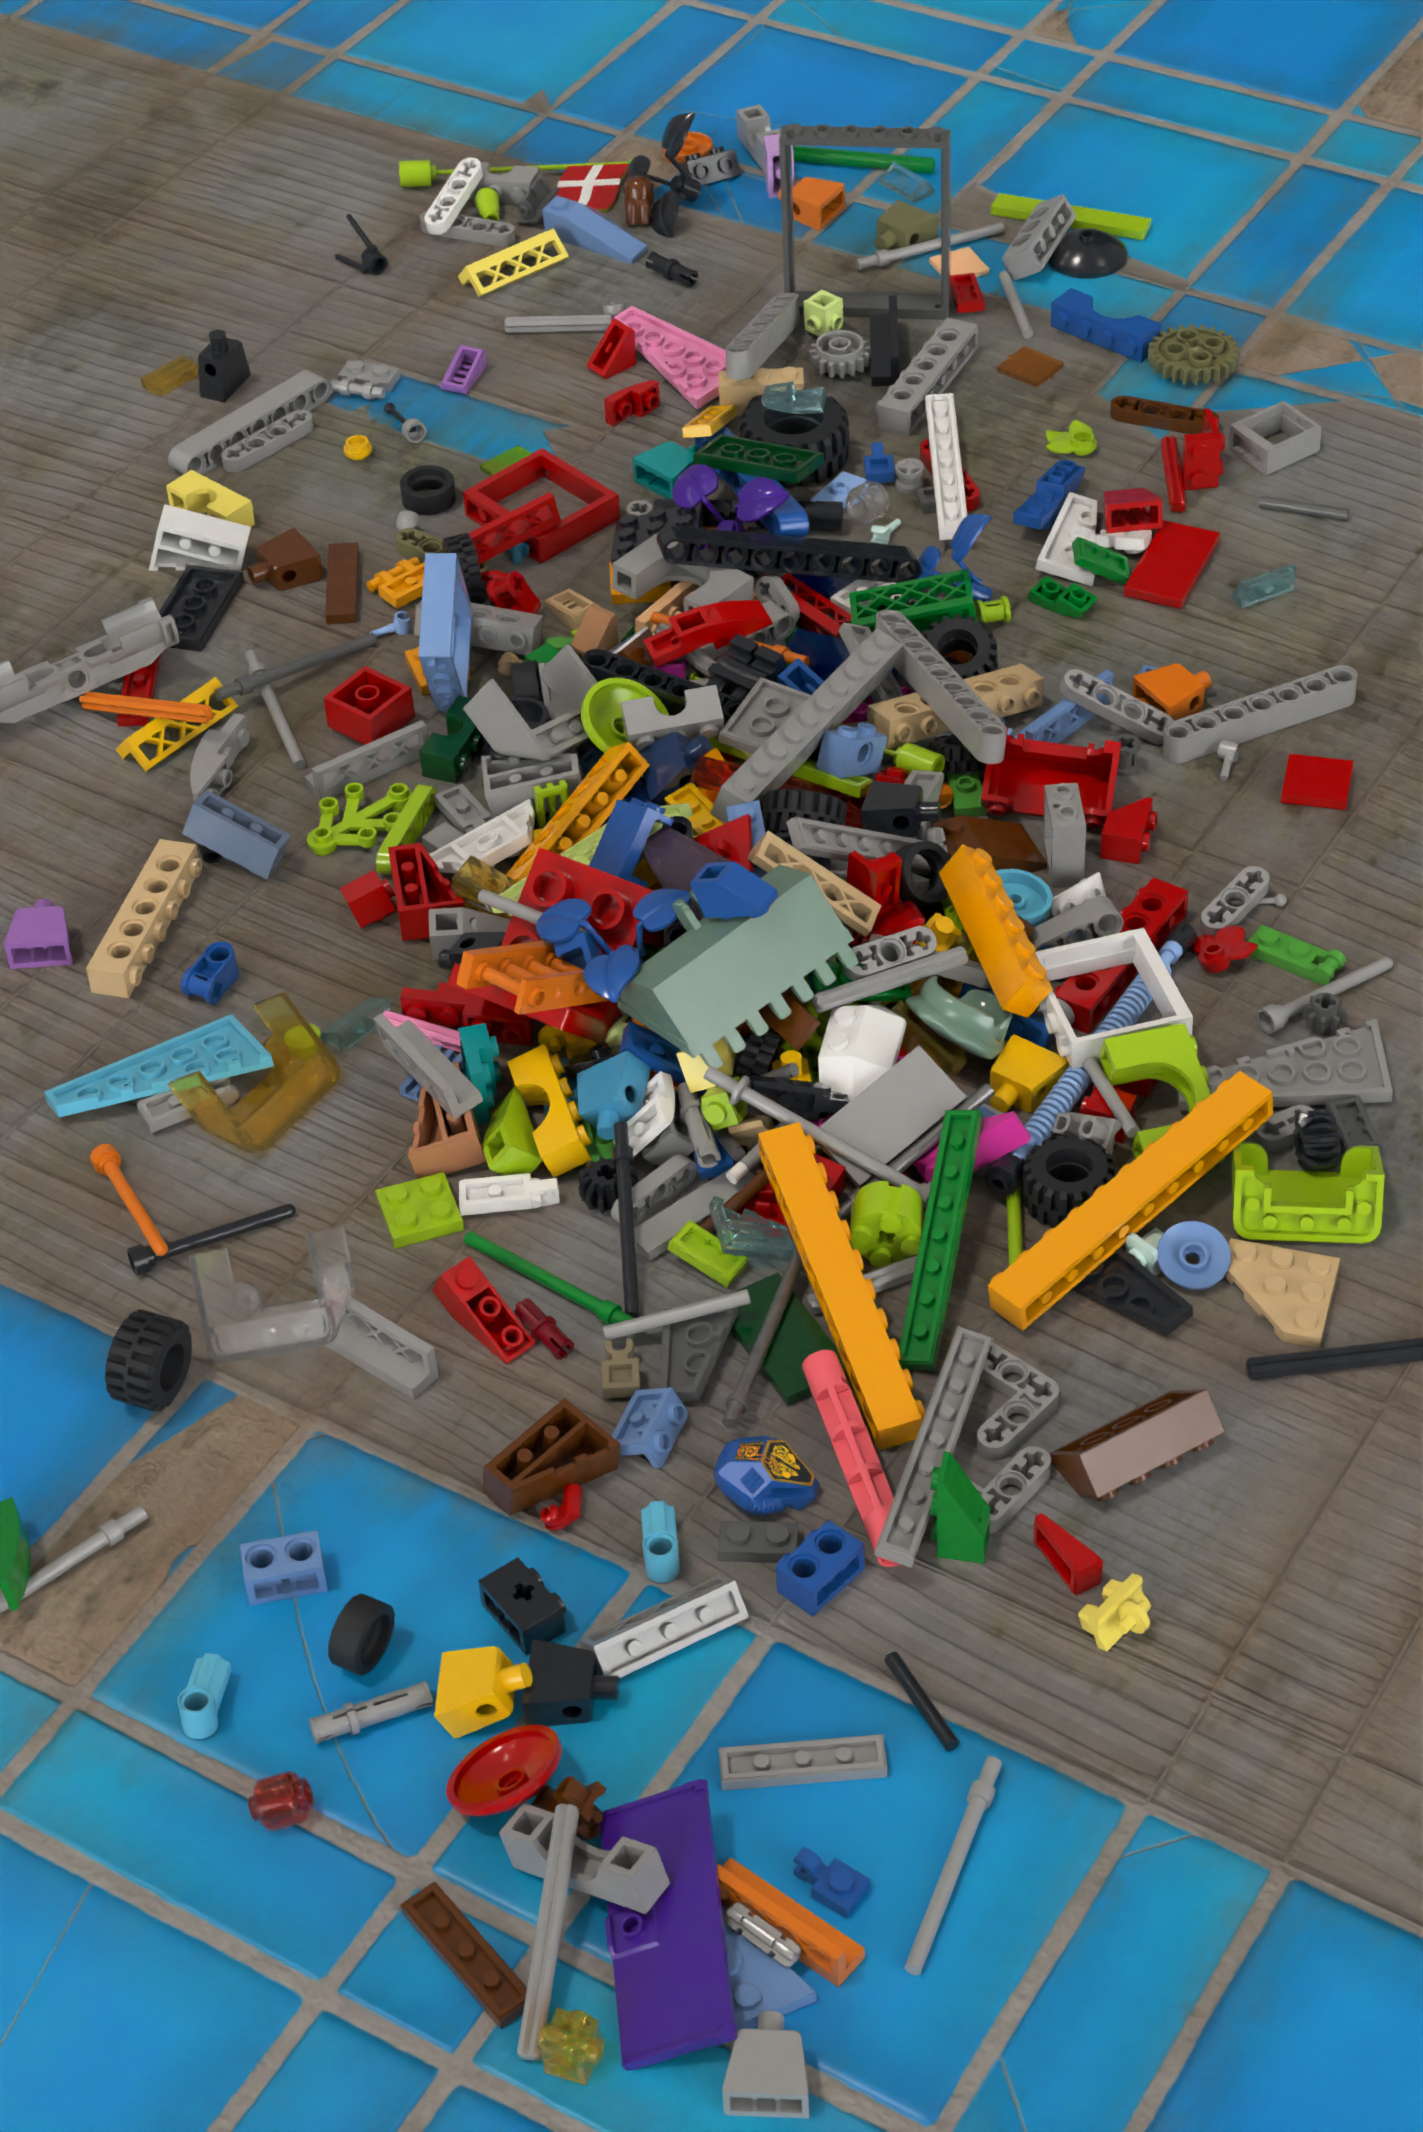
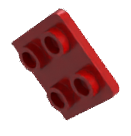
M1210 408L1203 409L1202 433L1184 435L1182 463L1184 491L1217 488L1219 476L1224 473L1220 451L1225 450V437L1223 433H1219L1218 418L1213 417Z

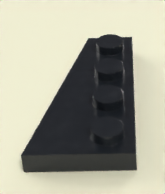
M1121 1247L1071 1289L1165 1336L1193 1316V1306Z

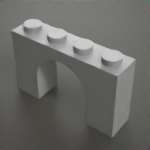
M658 533L613 563L612 589L635 600L655 586L669 581H688L700 586L684 598V612L718 602L753 600L754 577L738 569L669 563L664 559L656 542ZM678 542L670 543L667 548L676 546Z

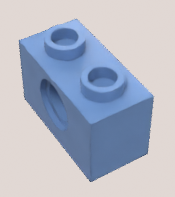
M858 723L857 726L853 727L841 725L838 729L824 731L816 768L840 779L878 773L888 736L877 732V727L868 723Z

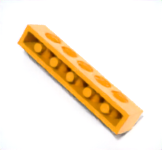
M629 742L608 748L505 875L507 876L509 888L528 876L539 847L560 855L599 829L612 813L617 799L622 800L650 766Z

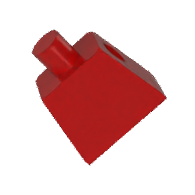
M1133 488L1103 492L1104 523L1107 534L1163 528L1162 498L1146 488Z

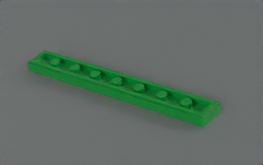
M945 1110L899 1345L901 1360H898L902 1370H936L983 1121V1115L980 1110Z

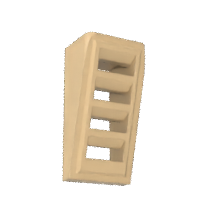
M571 589L564 590L545 600L546 607L572 631L579 628L589 606L594 603Z

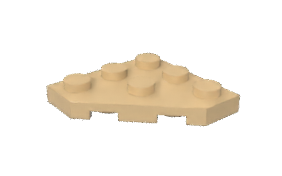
M1230 1238L1228 1245L1231 1251V1262L1224 1277L1231 1284L1235 1283L1242 1290L1244 1299L1260 1317L1265 1316L1274 1326V1333L1282 1342L1320 1349L1339 1270L1340 1258Z

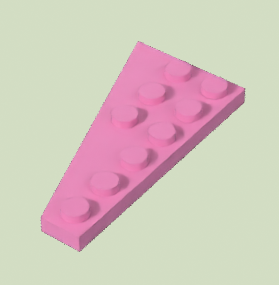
M630 306L613 317L635 330L636 349L696 409L701 408L719 396L718 371H726L725 349L634 306Z

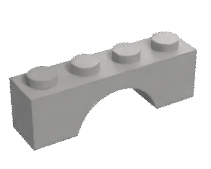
M523 1803L500 1830L499 1835L513 1868L541 1878L545 1877L555 1813ZM576 1836L568 1887L647 1914L669 1886L670 1882L656 1847L622 1836L613 1849L607 1851L593 1847Z

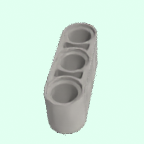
M1097 896L1034 927L1036 929L1032 934L1034 939L1030 942L1034 945L1036 951H1040L1039 949L1044 945L1047 946L1041 950L1117 934L1123 928L1124 922L1109 898Z

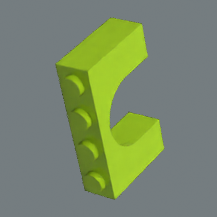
M1185 1023L1104 1039L1099 1059L1104 1073L1112 1086L1144 1079L1164 1081L1174 1086L1183 1095L1189 1113L1199 1101L1205 1100L1211 1095L1208 1088L1209 1078L1205 1066H1200L1197 1058L1196 1040L1193 1035H1189ZM1171 1125L1138 1131L1131 1146L1134 1159L1140 1156L1150 1143L1156 1142L1167 1133Z

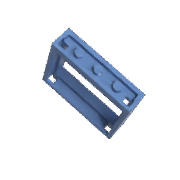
M425 553L418 657L435 709L446 713L458 695L464 697L468 695L473 609L457 553Z

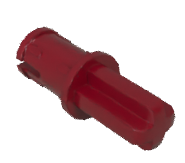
M525 1298L515 1305L514 1314L531 1331V1337L535 1341H541L557 1360H562L569 1355L562 1347L565 1346L572 1352L574 1342L556 1326V1320L552 1316H546L529 1298Z

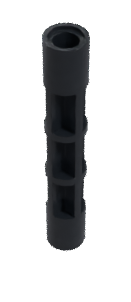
M655 498L653 509H670L678 505L674 502V499ZM709 500L724 520L737 522L734 506L740 503L739 500ZM701 501L704 509L703 527H718L719 521ZM797 501L808 516L809 531H842V501ZM759 520L751 523L743 522L744 527H747V529L767 530Z

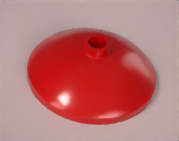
M525 1725L512 1728L488 1739L472 1750L452 1772L446 1787V1795L450 1804L461 1814L485 1817L508 1812L520 1807L523 1803H527L541 1791L554 1775L562 1755L560 1739L554 1730L543 1725Z

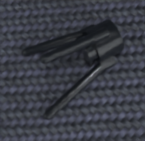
M347 214V219L367 246V249L361 255V264L339 254H336L335 258L359 269L363 274H367L369 271L374 275L383 273L389 265L387 258L375 244L370 242L352 215Z

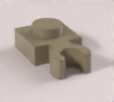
M631 1338L626 1339L625 1349L615 1350L612 1347V1340H607L605 1343L607 1360H601L603 1399L632 1397L635 1390H641L639 1358H634L633 1341Z

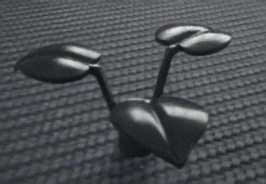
M692 112L673 117L668 122L662 137V147L666 149V158L683 175L674 176L670 182L647 174L650 168V160L646 156L639 155L630 162L623 185L624 195L625 183L634 176H645L652 181L670 187V191L664 193L663 198L655 202L650 215L652 229L657 234L673 238V226L678 212L679 199L694 202L698 199L702 190L701 183L691 179L692 174L687 172L674 159L681 151L696 115Z

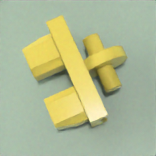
M1132 1573L1124 1582L1111 1579L1103 1587L1102 1597L1104 1602L1099 1607L1086 1604L1079 1611L1078 1617L1082 1629L1094 1635L1098 1649L1107 1652L1129 1630L1142 1634L1149 1628L1150 1619L1146 1613L1151 1609V1605L1142 1591V1576Z

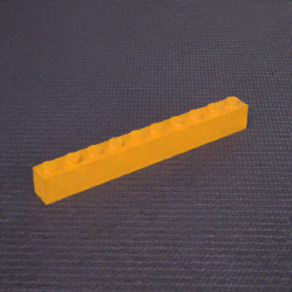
M1240 1070L1229 1080H1224L1214 1093L1207 1099L1199 1101L1193 1110L1181 1121L1173 1123L1167 1133L1156 1142L1150 1143L1133 1162L1125 1164L1118 1174L1106 1185L1099 1186L1086 1202L1080 1207L1077 1206L1072 1209L1066 1219L1055 1228L1049 1229L1032 1248L1023 1251L1005 1271L997 1273L987 1285L990 1308L1018 1329L1024 1331L1126 1243L1127 1235L1131 1232L1136 1234L1272 1117V1091Z
M800 1122L758 1133L759 1156L877 1450L880 1451L916 1440L925 1416L923 1404L920 1399L914 1400L911 1393L913 1391L911 1375L908 1369L902 1370L898 1360H901L898 1344L895 1338L889 1339L887 1335V1318L882 1308L877 1309L873 1300L876 1299V1294L871 1279H864L861 1270L864 1267L858 1249L852 1250L849 1243L851 1241V1232L845 1219L841 1221L837 1214L839 1212V1203L834 1191L828 1192L825 1185L828 1183L824 1165L822 1162L816 1163L813 1156L816 1155V1149L812 1136L804 1134Z

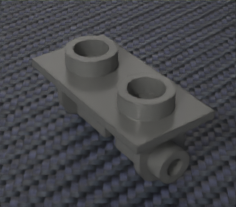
M544 176L535 178L529 188L530 192H527L518 204V212L521 217L517 224H534L539 222L543 218L542 209L554 199L560 190L559 187L551 189L547 178Z

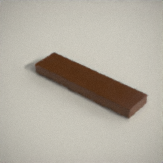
M358 542L329 544L325 609L326 624L356 622L359 569Z
M435 1881L400 1904L401 1913L500 2029L523 2014L527 1987Z

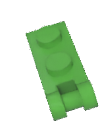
M1261 925L1248 940V942L1258 945V948L1249 956L1320 985L1330 983L1335 976L1334 971H1339L1346 962L1344 954L1339 950L1331 949L1326 951L1264 925Z

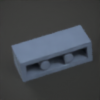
M205 790L192 804L182 832L183 835L189 837L195 843L217 852L223 858L245 867L251 873L268 879L280 866L292 836L208 790Z

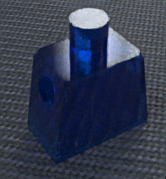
M798 628L787 645L791 652L808 656L810 658L808 667L823 681L850 656L843 639Z

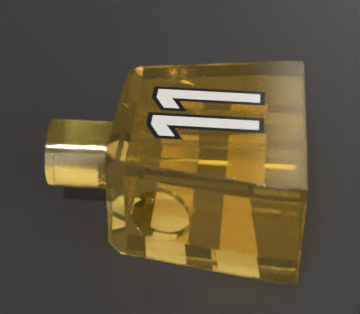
M471 855L452 877L457 897L460 896L463 899L467 909L511 919L512 915L510 916L508 913H493L491 906L478 901V895L483 889L499 895L516 884V882Z

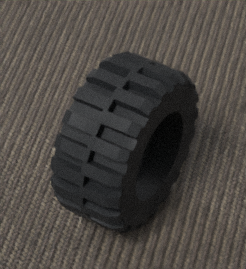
M787 388L786 391H771V394H763L756 401L748 404L740 416L739 436L741 438L824 453V464L798 484L777 480L781 485H785V487L794 488V485L806 487L810 486V483L816 482L819 484L824 482L827 477L832 478L836 475L849 457L848 415L832 396L827 397L823 392H812L811 389L806 388L802 390Z

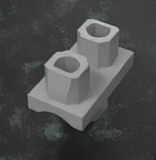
M1059 1112L1052 1130L1053 1133L1059 1136L1064 1135L1065 1138H1071L1073 1135L1079 1136L1081 1140H1093L1095 1146L1102 1145L1106 1149L1105 1153L1112 1155L1113 1146L1116 1142L1114 1136L1120 1130L1122 1122L1106 1117L1074 1112Z

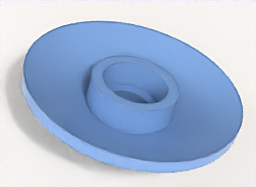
M1185 1221L1173 1225L1162 1235L1157 1247V1262L1160 1270L1169 1281L1184 1289L1203 1290L1216 1285L1226 1275L1231 1262V1251L1225 1237L1217 1229L1203 1222ZM1194 1257L1197 1259L1198 1264H1190L1186 1261V1258Z

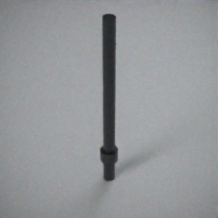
M617 1122L614 1124L615 1147L612 1148L611 1152L612 1164L616 1167L624 1308L625 1313L637 1318L640 1316L630 1167L634 1163L633 1148L629 1146L628 1124L626 1122Z

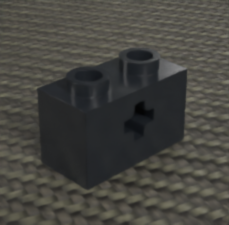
M518 1557L478 1580L482 1606L525 1655L531 1652L532 1640L549 1642L566 1632L564 1622L566 1607L562 1599L555 1592L551 1594L544 1587L539 1573L533 1567L528 1569Z

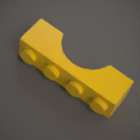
M542 1044L507 1061L515 1086L527 1105L550 1106L546 1118L532 1132L539 1155L553 1178L592 1160L587 1147L592 1144V1140L583 1124L579 1125V1121L583 1119L579 1115L578 1105L575 1100H570L575 1094L568 1079L561 1076L566 1071L557 1053L551 1055L546 1045Z

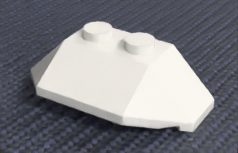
M882 1005L839 1006L833 1008L818 1056L819 1083L831 1086V1091L847 1094L849 1103L896 1064L907 1025L906 1020Z

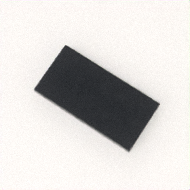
M188 565L159 610L161 618L171 615L177 627L179 643L172 645L170 648L202 652L244 582L243 572Z

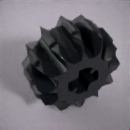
M1320 1110L1308 1111V1113H1300L1294 1122L1295 1129L1293 1131V1144L1295 1145V1155L1298 1157L1299 1165L1305 1171L1313 1170L1314 1172L1333 1169L1338 1164L1341 1151V1138L1339 1137V1127L1336 1125V1118L1329 1111L1320 1112Z
M600 1155L598 1162L587 1161L585 1169L580 1170L578 1189L581 1200L586 1202L589 1210L598 1208L601 1214H603L607 1210H612L615 1201L618 1199L616 1167L612 1164V1157L604 1159ZM631 1167L632 1187L638 1183V1174L633 1167Z

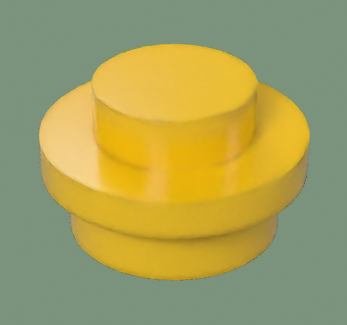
M363 435L350 436L346 439V444L343 447L345 456L357 461L365 459L372 452L371 443Z

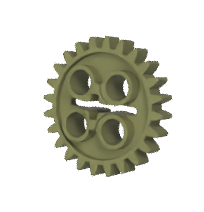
M1192 323L1189 325V328H1185L1180 324L1177 330L1168 327V333L1160 331L1159 337H1153V342H1149L1148 362H1150V368H1155V374L1162 373V379L1172 377V383L1182 380L1183 385H1186L1189 381H1192L1197 386L1199 381H1203L1206 385H1209L1210 379L1220 382V376L1228 378L1229 372H1235V367L1239 365L1240 347H1238V341H1233L1232 335L1225 336V330L1215 332V326L1205 329V325L1202 324L1199 328H1195Z

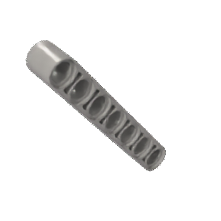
M790 292L776 294L726 347V372L729 379L742 380L750 378L800 323L798 294Z
M310 370L299 372L177 444L169 453V465L183 474L190 470L201 475L223 463L221 453L227 447L293 411H310L325 402L332 391L331 382Z
M1347 665L1335 666L1172 721L1164 727L1163 757L1171 763H1185L1217 752L1220 743L1224 739L1240 744L1348 707L1355 702L1358 673L1354 668Z

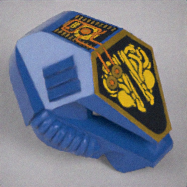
M770 1436L739 1438L727 1442L718 1456L713 1471L715 1482L720 1490L745 1512L760 1516L780 1512L787 1509V1506L802 1510L812 1500L816 1499L820 1485L819 1481L814 1478L813 1473L785 1440L769 1438Z

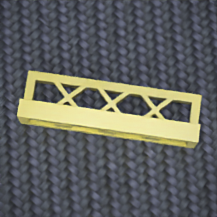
M553 228L465 266L458 275V278L463 286L471 283L478 297H482L564 261L569 255ZM554 245L558 253L557 256L551 257L543 254V251ZM530 256L537 258L535 266L532 267L521 263V260ZM507 266L515 267L512 276L499 273V270ZM487 275L492 276L491 285L483 288L479 279Z

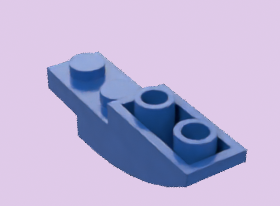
M1061 460L1054 464L1037 480L1036 492L1014 512L1013 523L1039 530L1042 528L1051 530L1069 492L1076 493L1085 474L1086 467L1078 466L1070 460Z

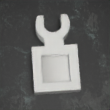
M1106 529L1100 530V534L1096 535L1097 545L1104 548L1115 547L1118 550H1125L1127 554L1141 553L1152 541V530L1107 534Z

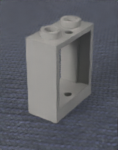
M1282 401L1231 424L1228 449L1264 475H1269L1320 451L1322 427L1285 401ZM1279 431L1291 437L1276 445L1264 439Z
M1078 783L1044 785L1043 849L1047 862L1051 888L1072 887L1084 879L1086 823Z

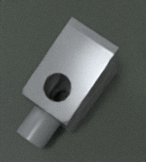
M777 2011L761 2012L758 2015L757 2029L742 2028L737 2032V2038L734 2042L723 2083L724 2115L809 2118V2093L801 2033L796 2030H784L785 2018L783 2014Z

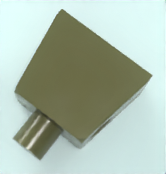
M897 200L877 219L875 246L878 250H894L937 239L938 216Z

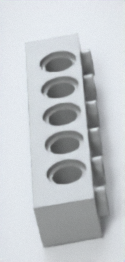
M947 317L942 325L936 328L934 335L929 341L924 343L922 350L917 356L912 358L910 365L901 372L898 380L889 387L882 400H878L875 407L878 429L909 436L926 415L925 395L942 394L977 350L978 324Z

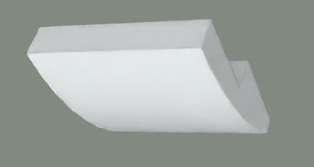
M660 1071L648 1082L641 1110L626 1122L628 1124L629 1146L633 1148V1157L668 1127L673 1120L675 1092L670 1074Z

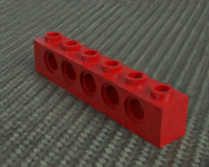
M1153 877L1144 888H1139L1131 904L1121 910L1120 915L1124 923L1119 933L1144 928L1156 951H1158L1166 942V937L1176 923L1182 922L1187 916L1189 890ZM1134 963L1075 975L1068 977L1063 985L1057 986L1053 992L1056 998L1065 1001L1073 1010L1075 1021L1071 1027L1090 1034L1139 972Z

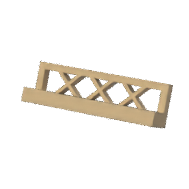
M767 831L751 849L747 859L767 873L781 864L811 874L840 921L865 937L871 932L881 908L879 903L770 831Z

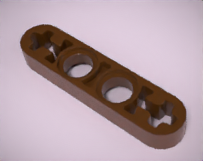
M1117 396L1111 400L1110 416L1115 421L1185 434L1202 433L1203 409L1131 396ZM1211 411L1213 417H1217L1219 421V415Z

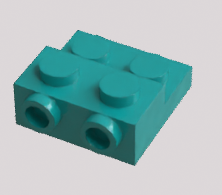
M486 1023L458 1028L464 1076L480 1091L483 1098L481 1103L473 1107L478 1125L490 1122L488 1108L494 1107L493 1097L498 1096L496 1082L502 1081L499 1061H493V1057L499 1056L496 1036L489 1037Z

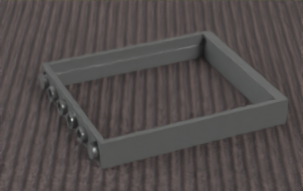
M796 123L782 125L779 138L784 293L790 292L799 295L800 316H804V301L817 292L796 291L791 145L941 149V295L829 293L843 299V317L870 318V315H889V296L897 295L898 318L946 320L947 317L949 318L951 306V129H943L941 127L921 129L911 126L886 128L881 125L874 127H858L856 125L834 127L826 124L802 126Z

